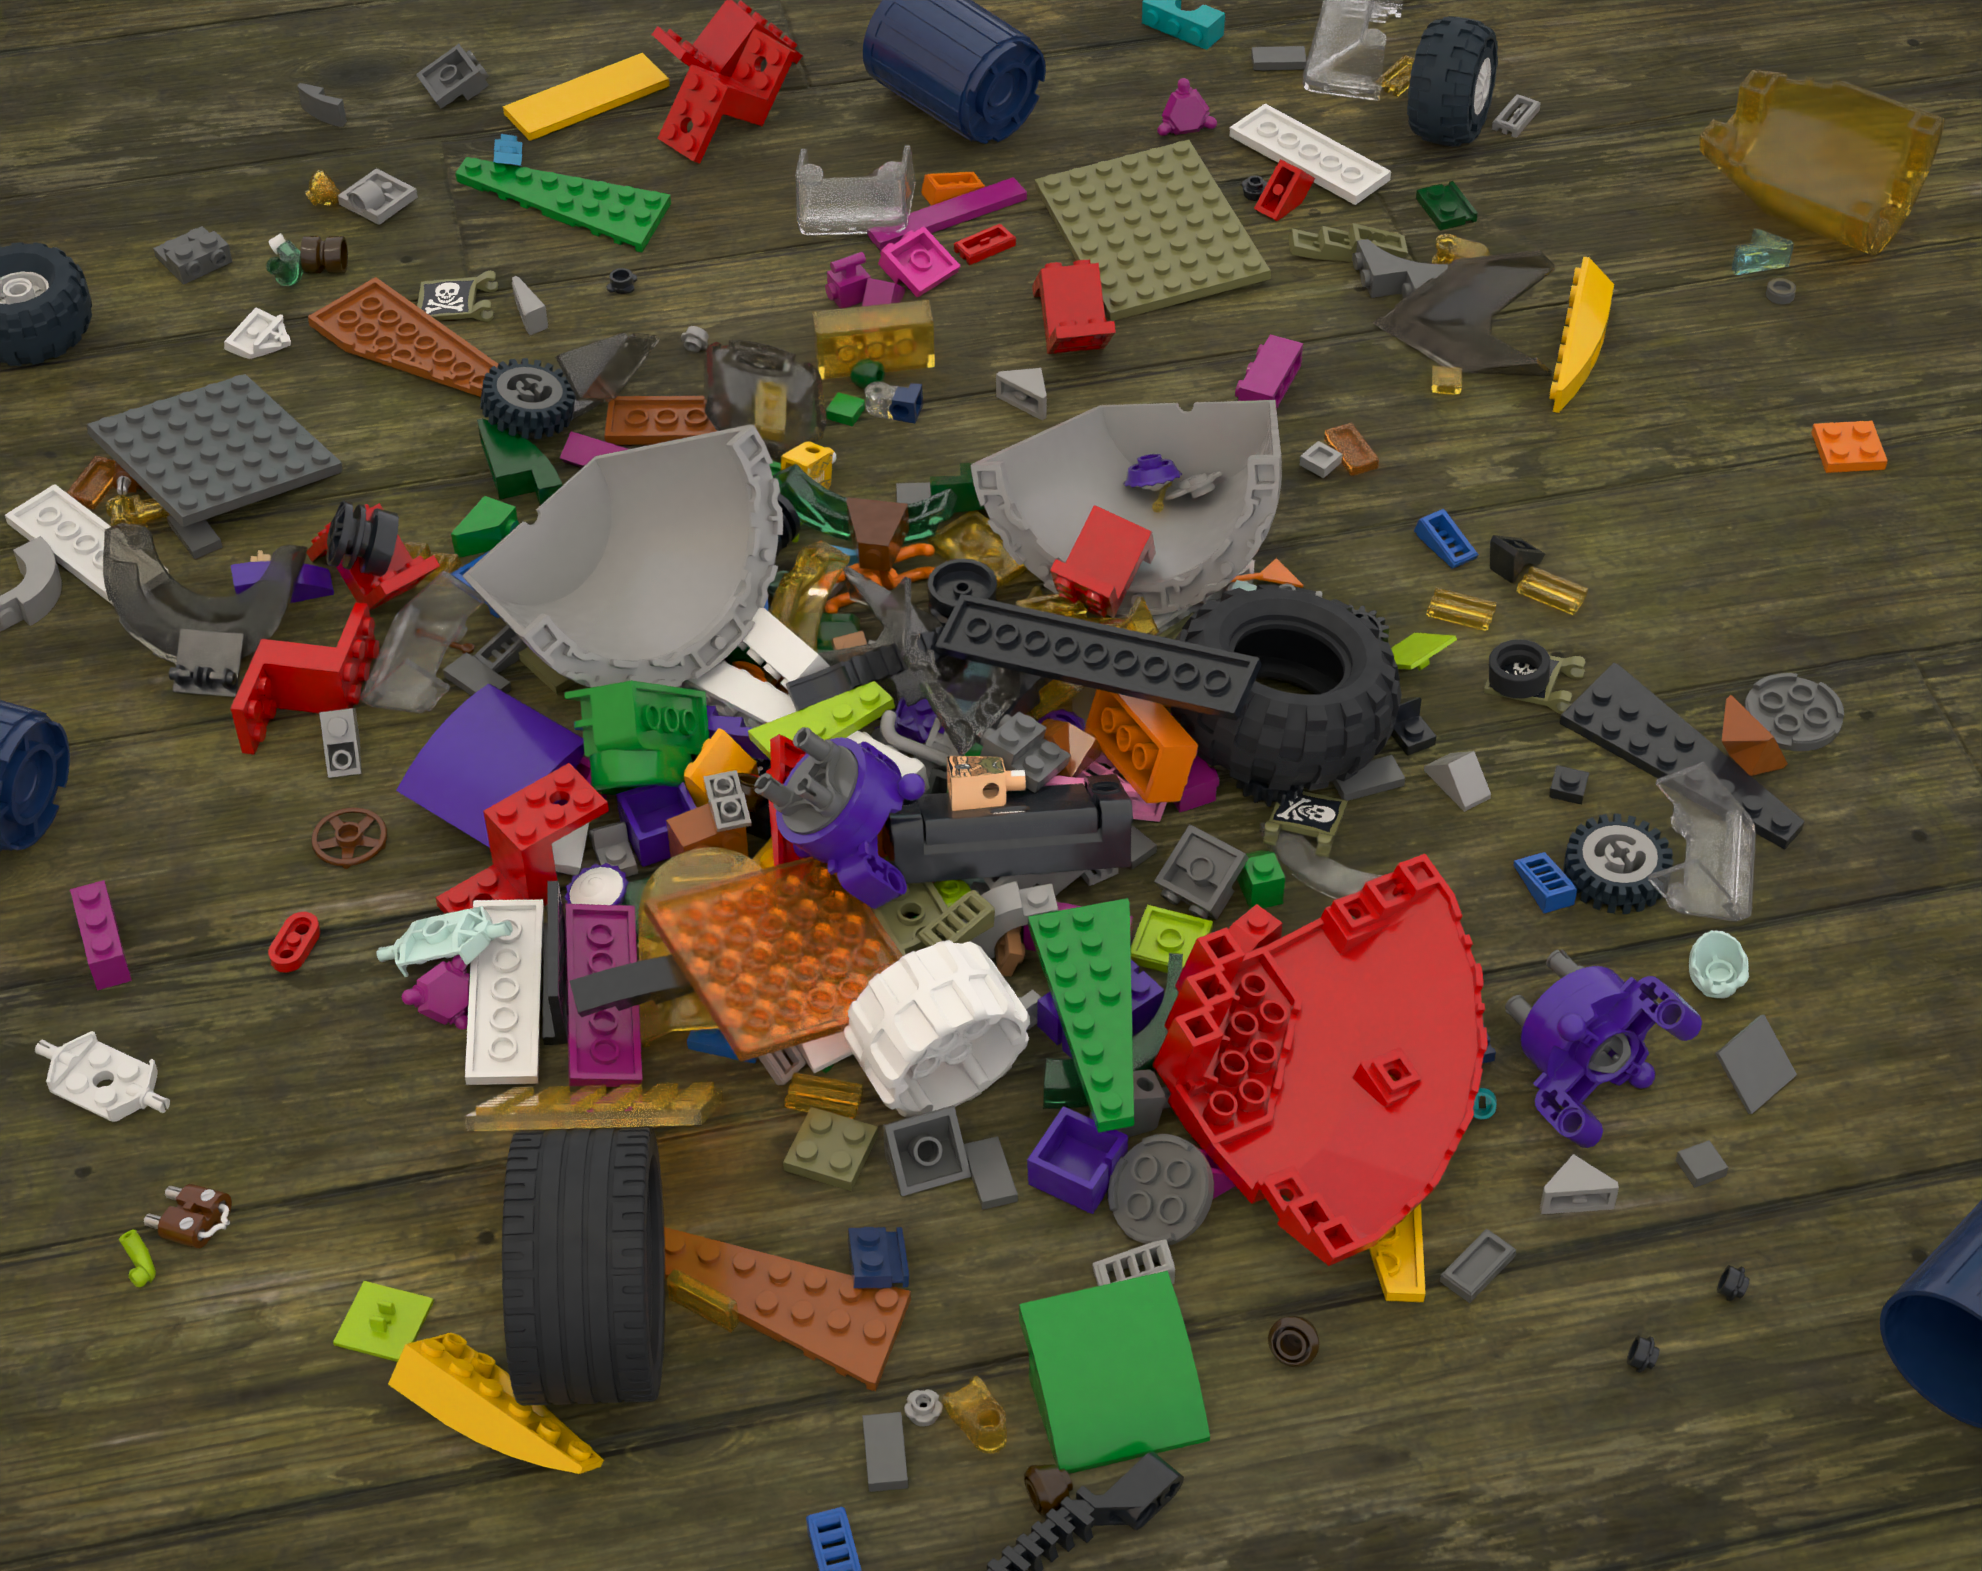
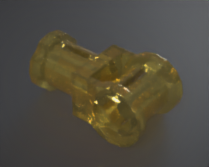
M139 494L129 497L123 495L115 496L106 504V512L111 517L110 526L123 536L131 535L136 530L148 528L146 521L163 517L167 519V516L170 515L154 498L141 500ZM119 504L121 505L122 513H119ZM122 519H125L126 527H123Z

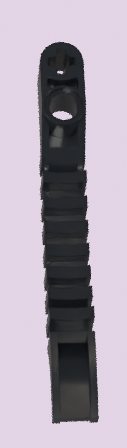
M937 627L931 632L926 631L916 637L911 636L902 642L901 640L894 642L890 646L880 647L874 652L871 650L860 657L859 655L854 656L846 662L841 661L826 669L786 683L796 711L875 681L877 683L881 679L884 681L895 674H903L909 669L914 670L922 665H929L935 660L936 662L944 660L948 656L938 654L935 648L944 627Z
M1151 1451L1141 1458L1104 1495H1094L1086 1487L1082 1486L1076 1491V1500L1066 1497L1060 1502V1509L1057 1512L1052 1508L1046 1514V1521L1043 1524L1037 1521L1031 1527V1534L1028 1536L1024 1533L1016 1539V1546L1013 1549L1008 1545L1002 1551V1558L999 1561L993 1558L987 1564V1571H1028V1568L1032 1571H1042L1044 1567L1041 1561V1554L1052 1563L1059 1557L1056 1550V1542L1069 1552L1075 1547L1072 1533L1074 1532L1083 1541L1088 1543L1093 1538L1091 1530L1093 1526L1129 1525L1134 1530H1138L1150 1521L1177 1494L1183 1484L1184 1476L1155 1452Z

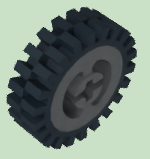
M522 358L521 364H518L516 359H510L508 365L502 361L498 363V368L493 366L490 368L489 373L485 374L480 407L483 409L482 414L484 417H489L488 422L492 426L498 423L497 429L502 432L509 428V435L515 436L517 431L522 432V438L528 439L529 433H533L535 439H541L542 432H544L547 437H551L554 431L559 434L563 431V427L567 428L570 420L572 421L576 399L575 385L571 383V378L568 375L563 377L564 371L558 368L552 372V364L547 363L545 367H541L540 360H535L534 365L528 364L527 358Z

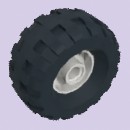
M1448 16L1432 21L1427 26V29L1424 30L1415 53L1407 96L1409 127L1414 134L1421 136L1422 140L1458 147L1462 143H1471L1479 136L1491 105L1498 66V41L1493 29L1485 26L1484 23L1478 20Z
M19 242L11 243L10 246L0 247V363H7L9 366H22V364L28 363L34 365L43 363L44 360L52 357L57 358L66 353V349L74 347L82 339L81 334L87 332L92 317V301L82 269L78 264L74 263L71 257L66 256L64 251L56 247L48 248L46 244L35 242L33 244H24Z

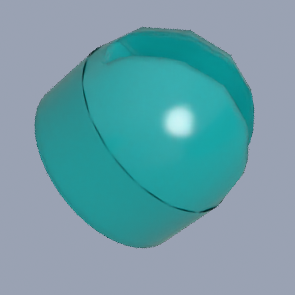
M1479 1088L1475 1096L1473 1117L1487 1119L1495 1113L1497 1099L1490 1089ZM1480 1096L1486 1097V1108H1479Z

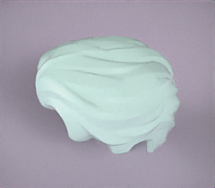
M1711 930L1697 939L1696 943L1692 946L1689 956V973L1693 983L1704 995L1712 998H1727L1747 982L1749 978L1748 957L1736 938L1723 931Z

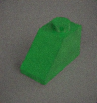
M484 496L451 533L455 556L461 558L492 550L519 525L516 507Z
M1263 850L1246 853L1249 859L1238 875L1237 881L1249 909L1253 908L1256 904L1262 908L1283 904L1285 876L1275 853Z

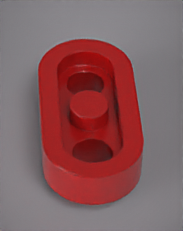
M298 912L286 919L268 950L271 965L276 971L283 973L292 972L303 965L321 933L319 922L315 915L309 912Z

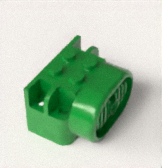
M631 680L564 692L565 699L581 702L582 720L574 722V730L583 731L585 756L590 758L592 787L599 794L616 795L640 786L660 785L678 787L682 782L685 784L684 772L689 763L693 762L692 757L698 756L701 753L704 742L709 739L705 691Z

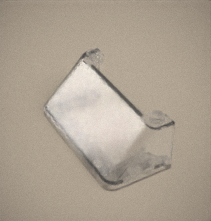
M1324 0L1303 73V87L1315 93L1380 101L1387 36L1378 29H1368L1369 21L1386 23L1387 17L1395 13V17L1401 18L1403 0Z

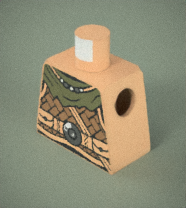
M947 756V789L952 811L1006 805V791H1024L1026 788L1025 770L1005 771L1001 757Z

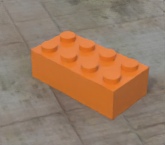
M1096 689L1084 731L1097 739L1102 752L1146 803L1180 801L1184 788L1187 785L1193 760L1197 754L1198 744L1162 704Z

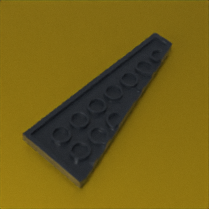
M1613 663L1561 714V725L1784 850L1803 829L1805 821L1616 663Z

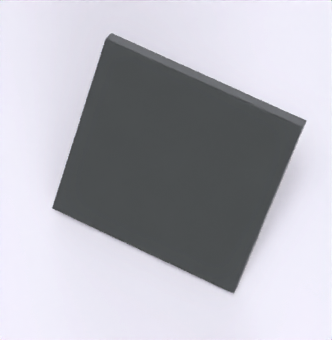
M1764 1014L1757 1017L1715 1053L1748 1114H1753L1797 1075Z

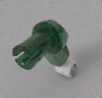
M278 234L269 240V245L279 257L270 258L266 263V269L270 274L275 275L278 284L291 287L300 281L304 272L301 265L300 250L290 240L285 241L282 234Z

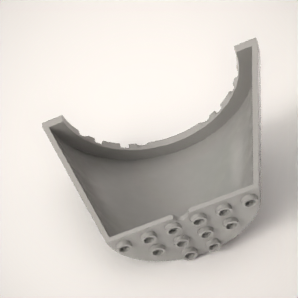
M1276 401L1195 402L1193 409L1188 412L1183 411L1178 403L1099 405L971 464L973 483L980 506L984 505L990 518L988 524L994 533L1000 535L1003 540V547L1019 566L1023 564L1029 571L1045 583L1044 587L1055 594L1059 592L1056 591L1050 572L1055 559L1066 562L1093 506L1096 505L1152 531L1156 551L1151 564L1142 561L1116 615H1160L1178 611L1180 608L1190 604L1195 605L1228 585L1248 565L1265 540L1275 517L1282 480L1281 447ZM1149 454H1161L1162 459L1172 460L1177 469L1182 473L1180 478H1175L1158 491L1136 486L1132 488L1130 485L1126 487L1123 484L1127 477L1128 468L1138 463L1137 458ZM1204 472L1206 476L1214 472H1222V476L1217 477L1213 481L1215 489L1196 498H1193L1189 492L1166 501L1165 497L1168 494L1179 489L1177 484L1180 481ZM1077 601V603H1076L1077 605H1080V606L1083 605V603H1081V602H1079V601Z
M745 425L595 456L536 509L538 518L534 524L529 525L526 522L519 524L470 568L463 577L542 661L564 677L590 688L631 680L679 687L682 685V682L691 678L697 679L724 660L741 643L755 624L751 620L758 608H764L769 596L767 592L768 586L775 580L778 566L774 565L778 535H783V512L777 499L780 493L778 479L773 478L769 464L773 463L755 425Z

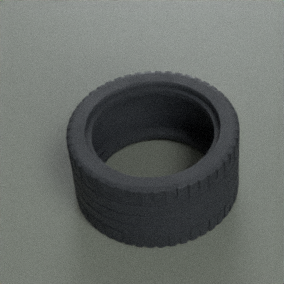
M650 1125L621 1126L620 1128L618 1126H599L598 1128L587 1126L575 1127L574 1129L571 1127H553L550 1130L549 1128L518 1129L513 1134L507 1159L503 1202L502 1292L509 1376L515 1400L522 1406L550 1405L552 1403L554 1405L574 1404L575 1402L578 1404H595L599 1401L602 1403H621L623 1400L626 1403L653 1402L658 1398L662 1378L665 1334V1236L659 1151L654 1128Z

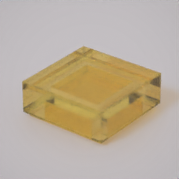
M1432 366L1431 393L1461 395L1462 368Z

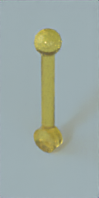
M1173 481L1161 488L1157 501L1152 504L1154 512L1160 513L1163 511V500L1167 488L1172 486Z

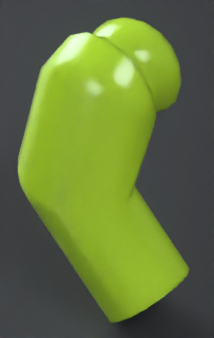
M130 1230L124 1233L119 1238V1241L136 1267L130 1270L129 1279L136 1287H143L148 1281L151 1283L154 1280L156 1270L148 1248L136 1230Z

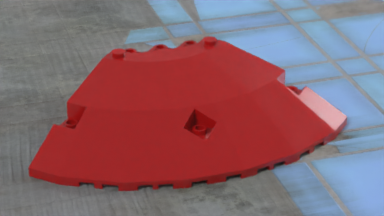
M1426 854L1398 863L1394 872L1367 881L1361 891L1334 900L1331 906L1324 909L1319 919L1266 946L1245 954L1227 927L1197 938L1175 985L1179 994L1164 1024L1168 1033L1153 1063L1154 1068L1171 1093L1168 1103L1186 1131L1207 1152L1210 1158L1251 1204L1266 1198L1279 1218L1277 1225L1328 1266L1374 1247L1435 1190L1474 1116L1473 1106L1475 1096L1479 1091L1483 1071L1481 1067L1488 1046L1487 1028L1483 1027L1485 1003H1482L1481 990L1484 986L1481 964H1476L1470 948L1473 945L1469 934L1465 935L1461 925L1462 913L1455 894ZM1390 1075L1395 1077L1397 1081H1393ZM1281 1195H1285L1290 1201H1284Z

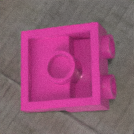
M925 226L915 232L913 230L907 232L895 244H887L881 250V257L878 265L896 284L902 281L917 298L958 273L961 267Z

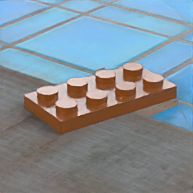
M609 396L604 435L605 442L614 445H653L726 430L727 396Z

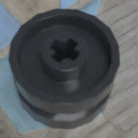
M960 558L946 561L935 567L928 580L929 616L940 626L944 627L961 594L997 601V579L993 570L982 562Z

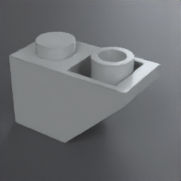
M356 708L320 712L328 778L361 774L360 737Z

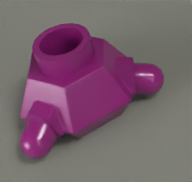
M1181 78L1178 81V88L1169 97L1161 115L1163 123L1157 128L1160 136H1166L1170 132L1175 135L1200 132L1201 128L1214 129L1217 126V120L1210 116V108L1197 89L1190 87L1188 79Z
M455 955L451 962L448 961L446 963L442 961L417 979V985H414L412 989L405 990L401 998L406 1005L418 1007L419 1013L444 1025L454 1023L458 1029L464 1030L467 1029L468 1015L466 1013H468L470 974L466 973L467 969L465 968L467 965L460 955Z

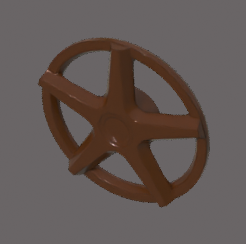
M363 808L337 810L325 816L316 825L311 837L312 848L315 854L324 862L348 869L350 866L372 859L382 849H385L387 828L381 817L370 810ZM347 813L366 814L359 823H344L338 817ZM374 820L378 822L381 829L379 840L364 836L363 834ZM329 821L335 829V837L318 842L317 837L321 827ZM340 846L342 848V859L331 857L322 850ZM366 846L373 848L366 854L353 858L355 847Z

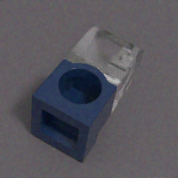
M873 382L865 388L866 410L875 417L915 424L923 407L922 384L910 383L909 388L889 386L884 382Z

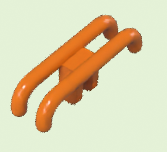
M927 543L902 547L894 563L915 556L930 557L934 554L935 549ZM856 563L824 575L819 580L818 586L821 591L829 592L832 589V585L860 575L863 587L831 598L826 602L824 609L826 613L837 614L841 607L918 580L929 579V575L935 567H919L898 574L893 568H891L890 572L862 569Z

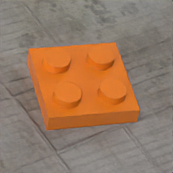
M1873 421L1813 424L1811 433L1826 473L1886 469L1888 460Z

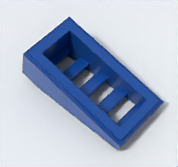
M1444 509L1420 518L1414 529L1417 536L1452 569L1476 559L1479 555ZM1454 544L1455 547L1449 549L1448 545ZM1459 551L1464 553L1459 557H1455L1454 553H1457Z
M1545 852L1514 861V867L1543 914L1575 904L1577 889ZM1541 864V866L1534 867V868H1531V869L1529 868V867H1532V866ZM1544 871L1546 872L1545 874H1542V875H1538V876L1535 875V874H1537V873H1541V872H1544Z
M839 1507L807 1516V1532L818 1571H861L845 1508ZM840 1541H843L844 1543L842 1545H838L827 1549L822 1548V1546ZM848 1557L847 1561L828 1566L826 1564L829 1561Z

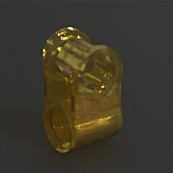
M1442 234L1436 238L1437 254L1433 257L1432 264L1473 262L1480 276L1490 257V252L1481 243L1458 238L1452 234Z
M978 1376L969 1379V1384L955 1393L947 1392L942 1395V1402L948 1415L955 1424L960 1426L979 1451L995 1453L1005 1447L1007 1442L1006 1412Z

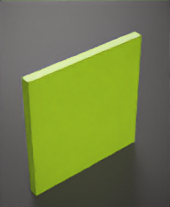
M1413 633L1391 649L1398 669L1412 670L1417 667L1420 671L1430 665V657L1455 642L1457 638L1455 635Z
M363 1281L333 1344L334 1346L398 1362L405 1344L415 1342L434 1303V1299Z

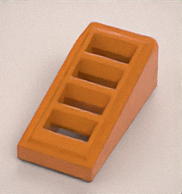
M974 172L927 174L924 177L921 192L932 206L984 188L985 185Z

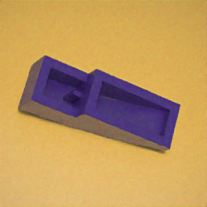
M260 561L230 565L239 604L270 598L273 607L334 595L330 571L327 568L285 561Z

